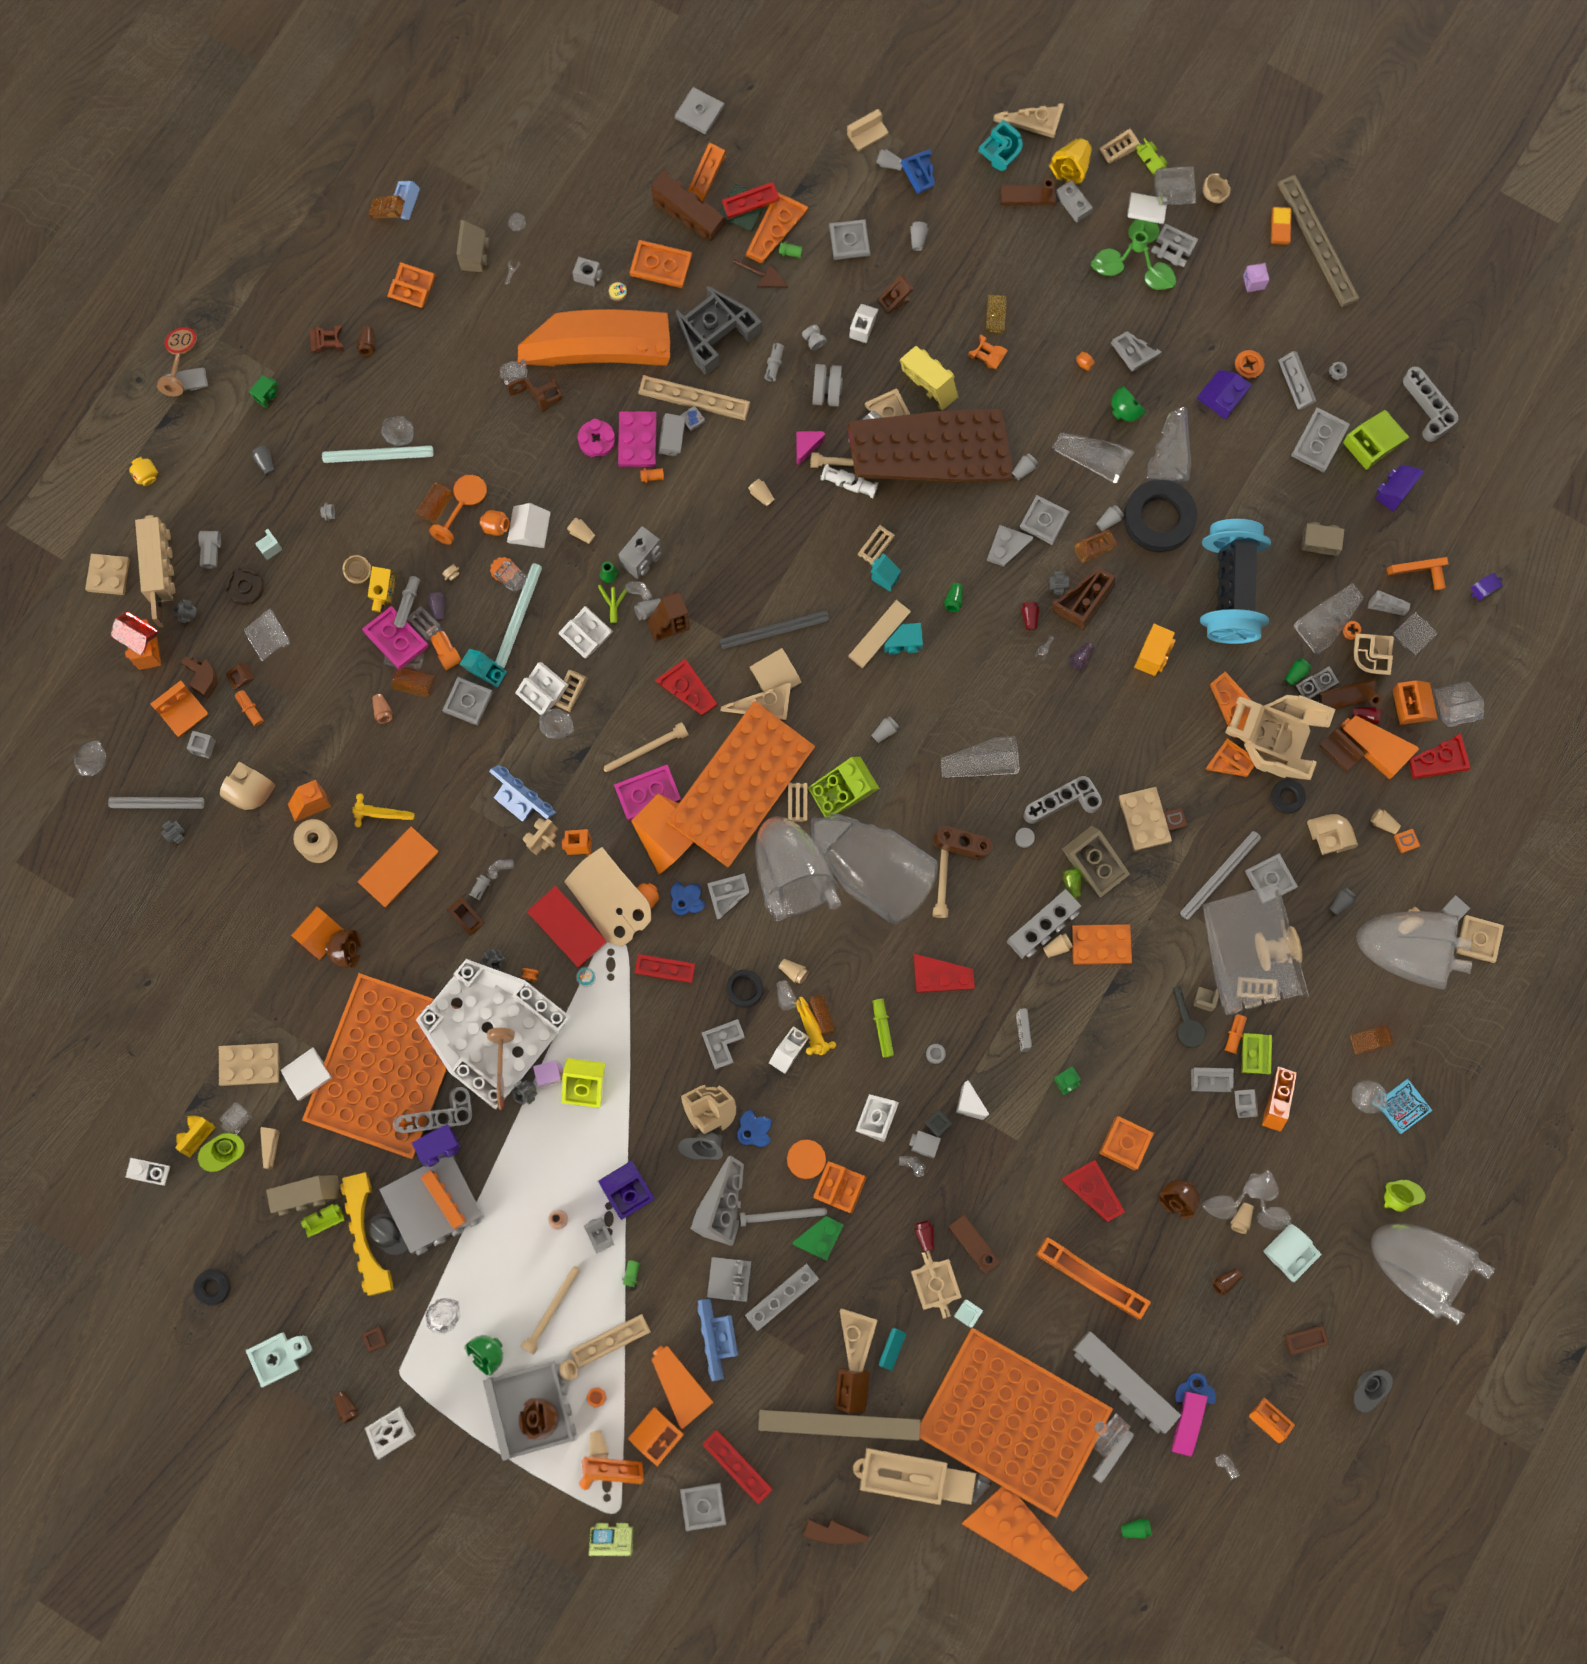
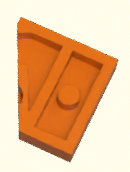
M1227 738L1205 769L1247 777L1255 765L1250 759L1248 752Z

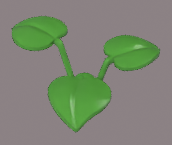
M1136 219L1128 231L1129 237L1133 240L1132 244H1129V248L1123 257L1120 258L1119 252L1114 249H1105L1099 252L1091 262V266L1098 273L1105 276H1115L1124 270L1122 261L1125 260L1131 249H1134L1136 252L1144 251L1149 269L1145 274L1146 284L1152 289L1163 290L1173 288L1176 283L1175 275L1168 265L1159 262L1152 267L1150 263L1147 243L1155 241L1159 236V227L1156 222Z

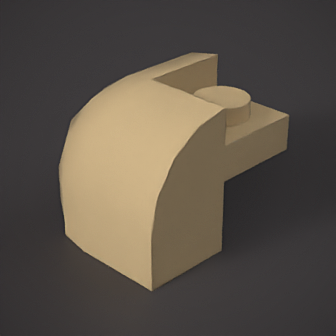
M1356 633L1353 653L1357 666L1369 673L1391 675L1394 636Z
M238 762L230 776H226L223 781L220 796L240 809L251 810L259 806L261 807L276 785L256 770Z
M1338 814L1317 817L1307 822L1312 839H1317L1322 855L1335 851L1339 853L1358 846L1351 824L1346 818Z
M703 1085L681 1096L684 1110L695 1129L699 1128L704 1134L717 1127L723 1131L729 1127L735 1118V1100L721 1086L716 1088Z

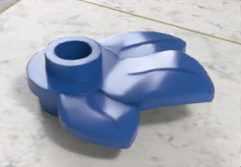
M676 882L672 886L670 896L673 899L671 907L674 913L685 915L688 912L698 913L703 910L706 904L699 899L701 894L699 884H690L684 887L680 882ZM683 903L685 906L680 907L678 904Z
M752 1110L746 1111L740 1118L741 1128L737 1131L738 1141L743 1145L753 1144L757 1147L768 1145L771 1140L766 1133L771 1127V1119L767 1117L756 1118ZM744 1132H748L750 1137L746 1138Z
M1200 1373L1191 1374L1187 1382L1179 1385L1175 1394L1176 1402H1183L1185 1392L1206 1396V1403L1215 1404V1391L1207 1385L1206 1378ZM1196 1379L1200 1381V1385L1198 1387H1195L1193 1385V1382Z

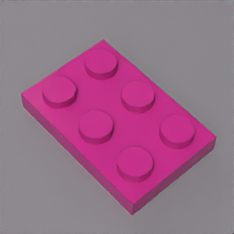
M619 412V467H656V412Z
M391 606L362 630L400 670L429 646L407 622L403 628H398L394 625L397 611Z
M668 765L614 785L628 821L632 820L657 793L675 802L681 801Z

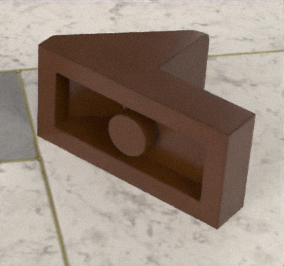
M900 275L878 300L885 311L891 313L911 300L908 295L914 288L905 275Z

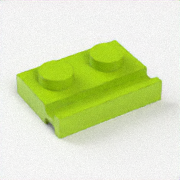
M1243 1033L1241 1073L1270 1075L1272 1035Z

